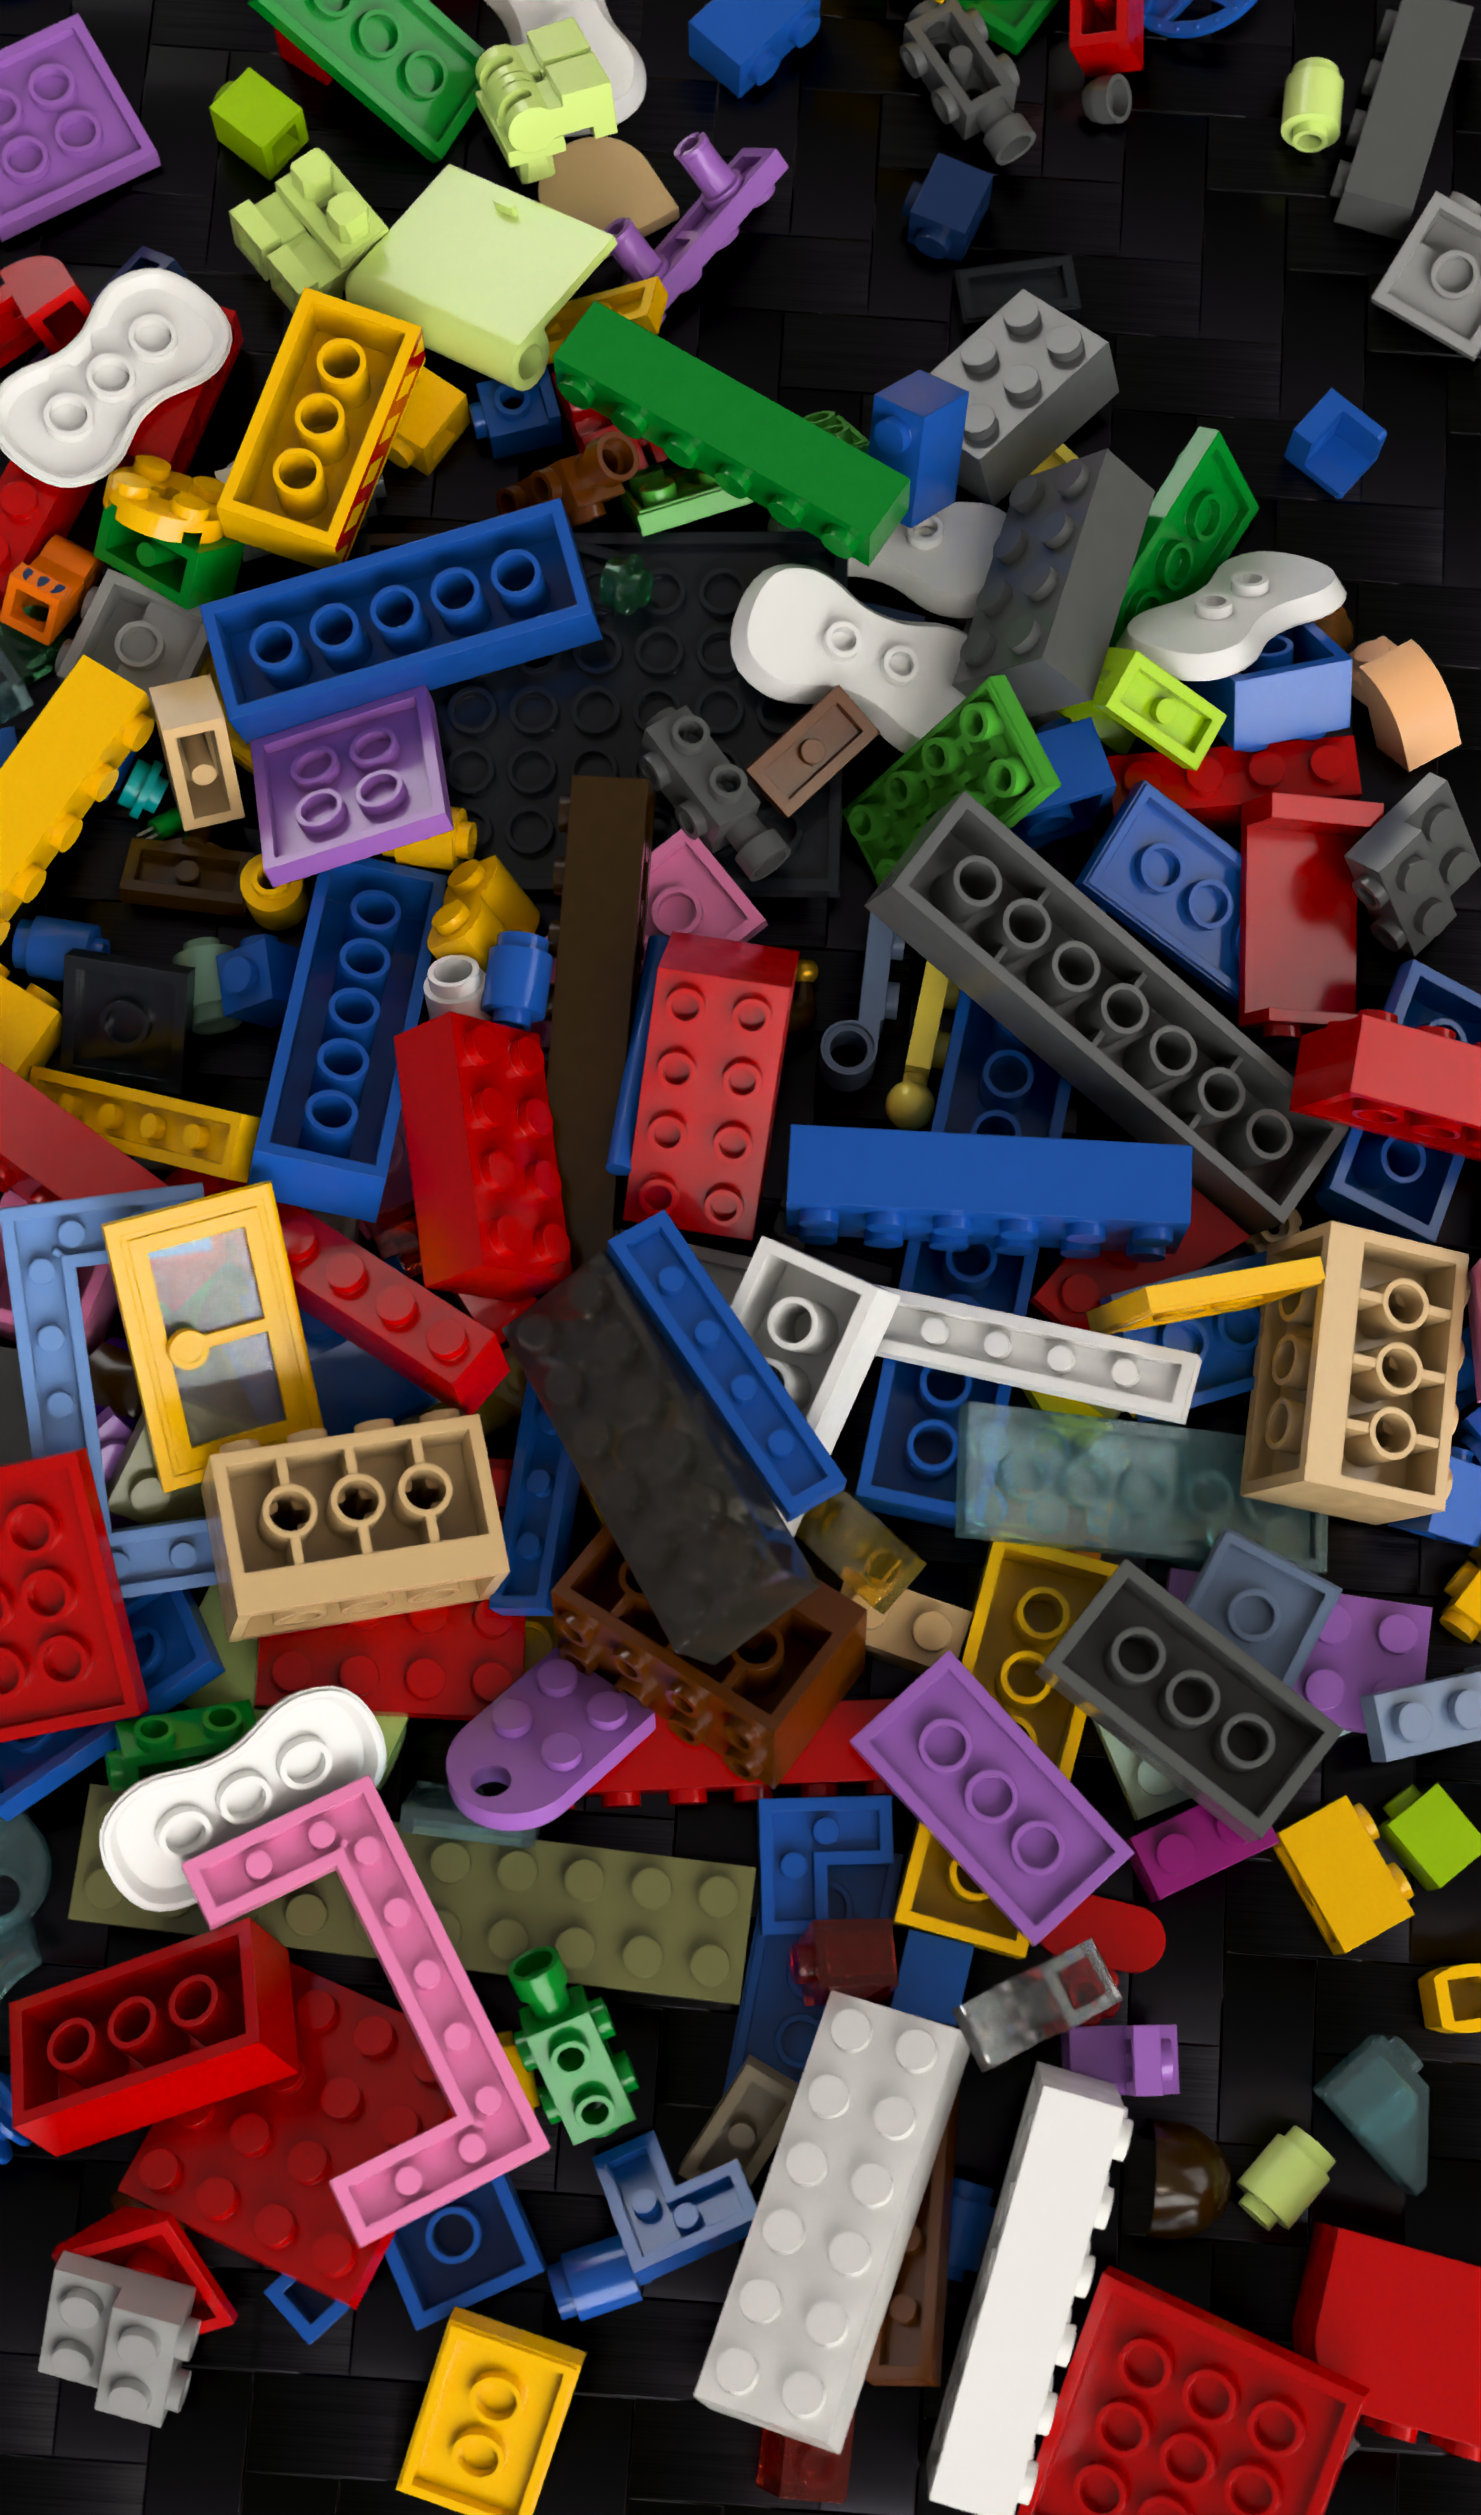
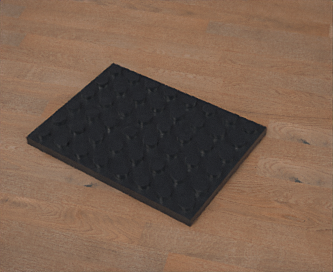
M807 531L657 532L644 537L639 532L573 533L576 539L632 555L634 560L625 588L623 585L614 608L615 616L611 617L609 612L595 609L603 639L429 691L435 706L450 807L464 808L467 812L468 821L475 822L477 826V844L472 859H476L479 862L496 855L527 896H559L554 895L553 891L554 863L556 857H565L567 833H560L558 811L561 795L571 794L572 775L644 779L637 759L644 727L655 714L668 707H674L678 710L687 705L693 715L702 718L707 723L710 729V737L730 763L744 770L814 704L787 703L770 698L750 685L737 670L731 655L730 638L732 623L739 602L748 586L761 572L782 564H800L817 568L836 579L848 590L849 559H843L834 555L822 544L819 538ZM440 533L359 534L357 558ZM601 567L593 568L585 572V577L587 581L597 575L611 578L613 571ZM688 733L687 740L689 743L699 742L695 735ZM844 767L789 818L785 819L747 778V785L761 802L757 812L758 818L768 830L776 829L791 849L789 857L780 867L768 876L754 882L749 880L736 863L735 857L737 852L731 844L712 854L747 897H841ZM720 782L727 792L737 790L729 782ZM661 790L655 791L656 804L652 851L681 829L675 815V808ZM382 853L369 857L397 864L395 858L384 857ZM408 866L447 875L448 877L453 872L451 870Z

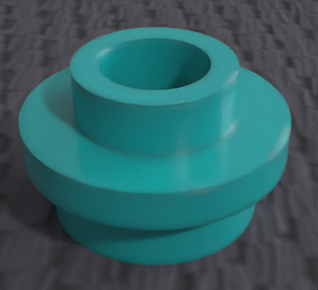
M139 758L137 759L117 800L118 804L130 809L129 816L137 819L142 809L154 814L169 784V780L159 776L164 765L163 763L154 760L151 765Z

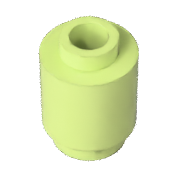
M1321 57L1306 58L1297 62L1292 69V73L1286 78L1281 135L1288 144L1294 146L1299 151L1308 153L1318 152L1335 143L1340 136L1344 81L1334 62Z
M1294 2125L1285 2136L1277 2134L1236 2182L1237 2186L1245 2194L1238 2204L1249 2216L1268 2231L1276 2223L1289 2230L1328 2184L1330 2178L1327 2173L1336 2161L1314 2138Z

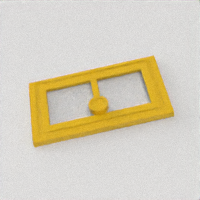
M263 1181L100 1224L159 1483L164 1493L201 1483L209 1456L219 1454V1447L226 1443L243 1439H257L260 1441V1446L265 1447L287 1443V1436L299 1431L324 1429L272 1181Z

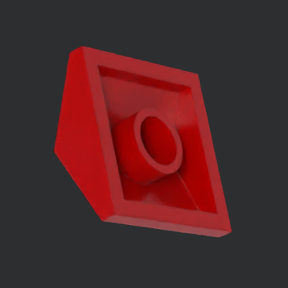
M123 2206L57 2245L51 2255L57 2264L63 2250H65L66 2252L196 2287L191 2317L201 2320L199 2334L234 2325L237 2319V2312L171 2211Z

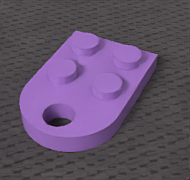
M555 1647L456 1735L449 1747L446 1758L450 1795L457 1808L466 1817L484 1827L501 1831H521L545 1825L567 1811L656 1729L655 1712L648 1707L640 1706L638 1700L624 1691L620 1694L615 1692L613 1684L595 1672L590 1677L581 1673L573 1663L562 1659L559 1655L560 1649ZM487 1782H500L509 1787L504 1793L493 1797L481 1796L475 1792L479 1786Z

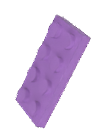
M1170 1568L1167 1575L1166 1590L1184 1603L1199 1572ZM1341 1594L1293 1690L1343 1730L1367 1734L1360 1695L1425 1681L1433 1608Z
M950 1650L849 1741V1744L1033 1947L1135 1853Z

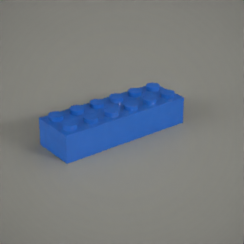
M561 498L199 605L228 721L246 745L250 744L252 740L425 684L430 691L603 639L573 530Z
M372 858L358 860L318 873L247 1184L272 1181L276 1202L376 1223L402 1105L393 1036L418 1026L424 997L423 985L428 977L427 972L432 958V953L427 946V939L432 928V918L442 907L448 879L447 875Z
M791 1124L786 1234H799L798 1240L800 1242L812 1245L835 1244L839 1236L864 1238L865 1245L884 1249L903 1246V1240L929 1241L931 1249L943 1252L966 1251L970 1243L995 1245V1252L1004 1255H1029L1034 1253V1247L1060 1248V1255L1073 1259L1096 1258L1100 1256L1101 1250L1126 1252V1259L1135 1262H1160L1165 1260V1254L1176 1253L1191 1224L1193 1146Z

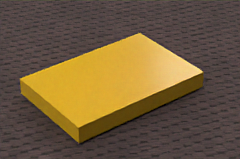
M1318 1256L1147 1286L1086 1313L1090 1331L1109 1335L1262 1307L1321 1284V1280L1326 1278L1321 1257Z
M454 2306L396 2490L465 2515H533L586 2352Z

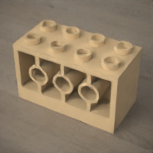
M1328 1221L1267 1244L1266 1265L1264 1266L1320 1256L1326 1279L1321 1280V1284L1260 1307L1258 1345L1255 1348L1252 1375L1255 1376L1254 1389L1251 1390L1239 1496L1372 1525L1444 1512L1446 1500L1451 1492L1453 1482L1449 1463L1452 1435L1456 1430L1459 1419L1455 1400L1458 1371L1462 1366L1465 1355L1461 1336L1464 1308L1468 1303L1471 1291L1470 1280L1467 1277L1469 1254L1335 1221Z
M440 1409L420 1416L421 1423L394 1426L393 1419H374L357 1424L353 1428L354 1433L328 1437L327 1430L309 1429L287 1436V1443L261 1447L260 1441L257 1439H243L226 1443L219 1447V1454L210 1455L201 1491L227 1642L490 1599L491 1594L496 1592L510 1572L480 1414L460 1416L459 1409ZM410 1501L419 1503L424 1509L414 1506ZM342 1511L351 1512L360 1520L351 1519L344 1515ZM273 1522L287 1523L295 1531L280 1529Z

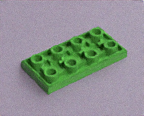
M821 411L803 417L814 425L868 454L869 440L840 415L836 416L834 411ZM650 464L649 467L636 472L631 479L622 483L625 493L617 497L620 508L642 537L754 502L747 497L739 499L731 496L717 484L714 478L695 467L686 469L676 465L663 469L661 464Z
M996 675L988 677L845 807L843 814L879 887L935 812L963 791L970 794L1008 829H1011L1062 784L1006 675Z

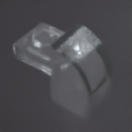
M1090 1938L997 1983L989 1990L951 2009L981 2071L984 2072L1049 2037L1074 2028L1121 2002L1123 1998L1095 1943Z

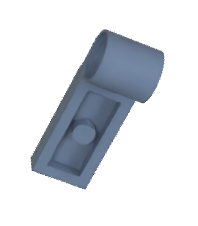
M870 912L858 1021L843 1020L831 1025L825 1031L820 1044L818 1065L820 1075L828 1086L841 1092L859 1090L870 1081L874 1073L878 1040L881 1039L884 1019L896 1020L900 982L888 981L890 960H903L905 941L872 912ZM849 1045L859 1049L865 1059L855 1067H843L832 1059L831 1053L840 1046Z
M1481 1664L1467 1667L1462 1673L1360 1695L1372 1762H1390L1481 1740Z

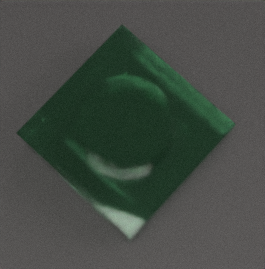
M32 605L23 609L29 617L46 622L48 611L45 607ZM2 622L0 623V653L24 687H27L55 669L58 652L62 644L67 640L63 632L47 646Z

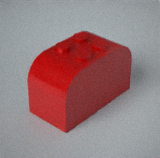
M1315 2221L1292 2325L1295 2353L1370 2388L1361 2413L1363 2414L1362 2425L1374 2428V2432L1411 2443H1416L1418 2430L1429 2433V2444L1441 2447L1444 2452L1481 2462V2267Z

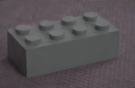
M1108 448L1017 480L1009 497L1010 505L1000 536L993 547V558L984 586L977 597V608L967 639L960 650V661L952 686L964 696L968 697L988 677L1006 675L1027 718L1093 700L1155 495V491Z
M1127 1559L1113 1572L1035 1672L1036 1675L1247 1843L1263 1838L1344 1731Z

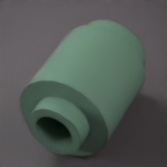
M200 937L184 943L182 946L183 951L176 954L172 962L173 964L196 967L192 1031L200 1035H212L239 1027L242 1024L241 1020L224 1016L216 956L234 950V948L226 944H220V940L216 937Z

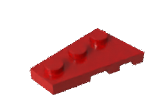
M1192 1186L1191 1224L1175 1254H1165V1260L1150 1263L1126 1259V1252L1100 1250V1256L1091 1259L1064 1257L1029 1298V1301L1056 1324L1090 1331L1086 1312L1100 1307L1099 1299L1114 1293L1197 1271L1250 1239L1251 1236Z

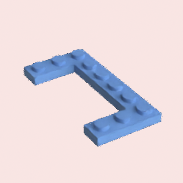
M202 1182L0 1208V1225L32 1458L86 1447L123 1598L217 1585V1578L206 1516L111 1529L76 1268L109 1263L100 1224L204 1197ZM210 1236L149 1252L148 1256L153 1258L211 1250Z

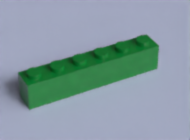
M595 300L553 355L557 389L572 405L583 410H587L589 407L611 419L614 426L626 436L633 439H640L642 437L662 448L667 457L677 465L686 469L695 467L714 478L717 484L731 496L739 499L747 497L767 508L771 516L780 524L791 529L800 527L816 536L831 553L840 558L850 559L852 557L869 567L909 510L910 478Z

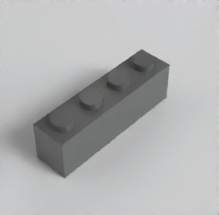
M1401 0L1398 12L1386 9L1376 41V45L1386 47L1383 61L1371 59L1361 90V95L1371 97L1367 112L1356 109L1345 145L1356 148L1352 163L1340 160L1330 192V196L1340 198L1334 222L1402 241L1414 210L1474 7L1451 0Z

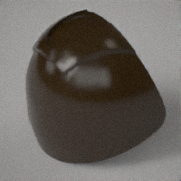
M1151 2119V2126L1155 2137V2191L1150 2228L1146 2230V2237L1181 2239L1195 2235L1206 2229L1213 2221L1219 2219L1226 2210L1230 2197L1231 2177L1228 2158L1219 2145L1215 2144L1206 2133L1195 2126L1180 2121Z

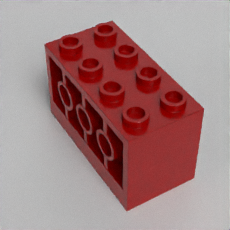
M672 932L657 969L631 1156L632 1172H629L623 1220L640 1223L665 1209L677 1229L753 1240L765 1185L800 951L683 932Z

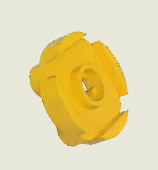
M138 455L135 457L132 467H121L109 474L103 497V505L106 509L111 504L117 506L115 519L122 525L143 535L174 543L182 542L184 532L202 533L199 544L213 543L224 536L216 508L225 486L222 481L207 476L192 478L171 471L170 463L162 458L151 455Z

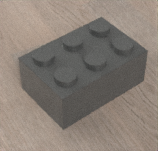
M1022 289L929 373L969 391L957 485L984 503L996 506L1013 490L1017 480L1023 479L1033 472L1120 392L1109 342L1025 289Z

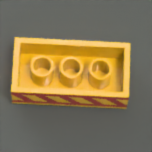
M304 287L216 506L225 537L318 569L347 562L426 360L422 326Z

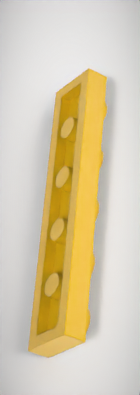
M32 1065L29 1084L123 1153L228 1180L247 1183L261 1118Z

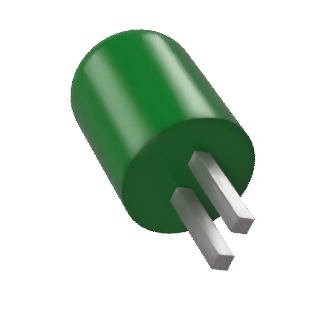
M177 807L170 808L148 820V829L140 832L136 837L139 838L150 832L151 836L145 839L154 838L155 840L164 841L184 830Z

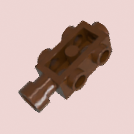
M617 431L608 432L592 440L586 446L583 453L560 459L543 469L532 472L530 476L511 486L501 488L495 494L498 512L501 516L561 498L571 527L598 519L607 514L604 503L625 493L622 483L631 479L636 474L639 467L638 451L631 439L625 434Z

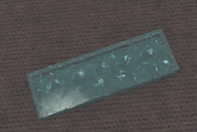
M972 1401L959 1406L955 1537L1204 1564L1221 1529L1226 1526L1318 1576L1327 1573L1326 1514L1239 1496L1246 1435Z

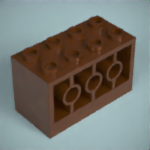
M648 1474L644 1475L551 1590L557 1645L562 1659L573 1663L578 1671L588 1677L595 1672L612 1683L615 1692L620 1694L624 1691L638 1700L640 1706L653 1710L657 1715L667 1720L671 1731L684 1742L692 1746H699L702 1743L721 1755L725 1765L740 1778L749 1782H754L758 1779L772 1789L777 1787L865 1669L867 1609L676 1491L655 1481Z

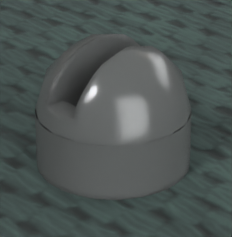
M1109 74L1098 76L1090 81L1082 91L1081 105L1084 114L1092 122L1100 124L1123 123L1128 118L1132 105L1131 89L1127 79L1122 74Z

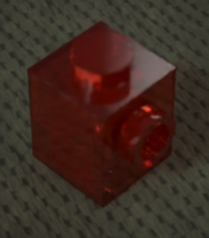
M892 1918L812 1920L798 1939V1943H793L791 1949L792 1979L794 1984H802L804 2006L826 2005L830 1992L833 1990L875 2004H883L899 1985Z

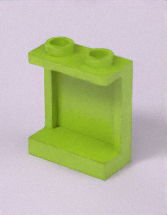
M1108 647L1093 700L1054 711L1062 718H1071L1073 722L1091 717L1102 746L1116 755H1127L1138 736L1183 769L1195 771L1199 768L1227 717L1225 713L1137 650Z

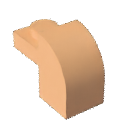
M1381 636L1375 640L1360 644L1353 652L1348 654L1353 658L1351 695L1368 707L1377 748L1410 772L1461 745L1456 714L1447 687L1429 656L1415 641L1410 639L1397 646L1385 636Z

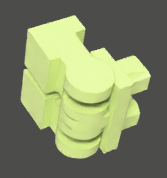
M574 17L527 31V43L518 46L508 44L495 45L486 50L476 64L475 75L482 89L475 92L477 106L509 167H515V171L522 184L533 183L552 177L555 174L553 155L567 151L565 134L586 128L590 129L595 139L618 133L611 82L594 52H591L590 45Z
M314 148L292 162L290 166L291 172L275 182L276 192L255 205L248 199L229 211L234 243L265 281L270 279L271 288L293 314L304 287L339 299L342 298V292L345 290V282L350 271L364 259L388 232V227L320 148Z

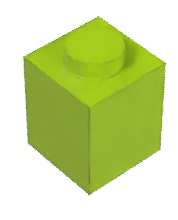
M250 67L235 81H229L224 84L215 95L213 103L209 107L217 140L269 181L309 141L303 109Z
M1412 1783L1382 1808L1389 1818L1377 1827L1379 1835L1427 1892L1441 1889L1481 1855V1834L1438 1783L1428 1786L1421 1791Z

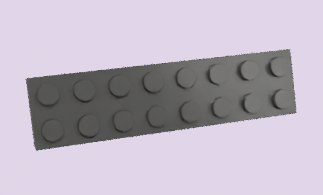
M963 791L935 812L864 905L1139 1143L1192 1145V1186L1250 1236L1285 1223L1350 1129L1349 1126L1289 1111L1294 1083L1292 1075L966 791Z

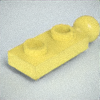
M929 961L926 962L903 1080L889 1091L885 1100V1111L890 1122L899 1129L909 1131L923 1128L934 1115L935 1099L927 1087L930 1069L932 1067L943 1070L951 1034L950 1032L939 1030L942 1010L944 1008L955 1011L960 990L958 986Z

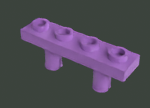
M695 132L684 138L676 147L674 156L680 161L702 193L700 198L655 250L651 248L633 221L628 217L627 219L625 217L616 219L604 229L605 232L614 235L617 245L610 254L628 276L627 282L624 285L659 276L669 295L665 311L680 293L692 288L700 280L703 274V266L716 251L723 249L736 238L739 233L738 226L747 215L773 195L776 188L774 184L789 168L776 148H742L727 165L709 141L705 132ZM664 311V314H663V318H662L661 324L663 323V321L665 320V317H666V312H665V311Z

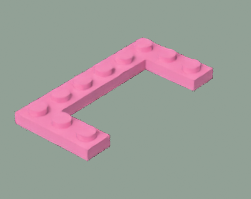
M370 1775L360 1778L181 1864L183 1874L210 1931L336 1870L452 2111L454 2118L329 2181L332 2193L359 2249L550 2150L551 2147Z

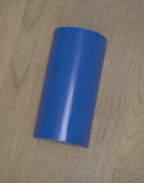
M1415 959L1406 961L1399 966L1383 1011L1398 1016L1397 1024L1417 1029L1419 1026L1444 1027L1456 1032L1455 1040L1472 1045L1481 1042L1480 994ZM1350 1127L1327 1161L1315 1194V1200L1325 1212L1345 1224L1425 1244L1435 1243L1465 1157Z

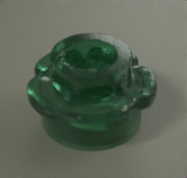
M631 554L628 559L617 556L612 557L603 570L600 581L601 601L605 606L615 608L618 614L632 615L638 607H644L651 597L653 575L651 571L643 568L644 561L641 556Z

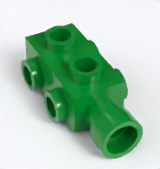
M250 1700L216 1704L208 1707L115 1722L116 1750L105 1752L106 1773L110 1791H123L124 1793L129 1787L144 1778L199 1764L228 1749L256 1724Z
M536 1947L519 1955L510 1964L507 1973L519 2000L529 2005L519 2009L523 2029L513 2033V2038L526 2071L529 2072L539 2068L545 2081L544 2084L537 2086V2091L550 2124L553 2125L563 2121L573 2145H576L591 2138L608 2136L620 2126L636 2120L629 2093L640 2088L639 2082L627 2052L623 2050L613 2055L606 2039L615 2036L616 2030L602 1996L589 2001L582 1984L567 1989L566 1984L569 1976L558 1951L553 1947Z

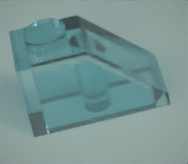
M1383 2034L1369 2035L1312 2089L1403 2193L1418 2195L1427 2186L1429 2086L1417 2073L1424 2066L1417 2055L1399 2037L1394 2036L1388 2041Z

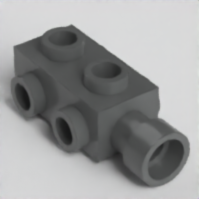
M925 0L917 5L909 14L908 22L904 25L903 45L900 46V55L906 70L914 79L919 77L922 79L931 93V101L938 117L945 124L952 123L963 141L982 131L985 135L983 144L997 164L1005 165L1015 161L1029 150L1036 139V134L1021 113H1014L1017 87L1020 84L1015 64L1005 53L998 56L994 55L986 43L988 40L986 24L981 14L975 8L964 11L957 0H948L941 5L935 0ZM941 56L949 58L948 63L945 64Z
M687 705L678 710L674 707H668L655 714L644 727V734L637 758L643 778L649 779L655 791L661 790L675 808L677 821L688 837L693 840L699 838L712 854L731 844L737 852L735 857L736 863L752 882L771 874L786 861L791 853V849L776 829L768 830L758 818L757 812L761 802L747 785L748 780L744 771L730 763L710 737V729L707 723L702 718L693 715ZM688 733L695 735L699 742L689 743L687 740ZM720 782H729L737 790L727 792Z

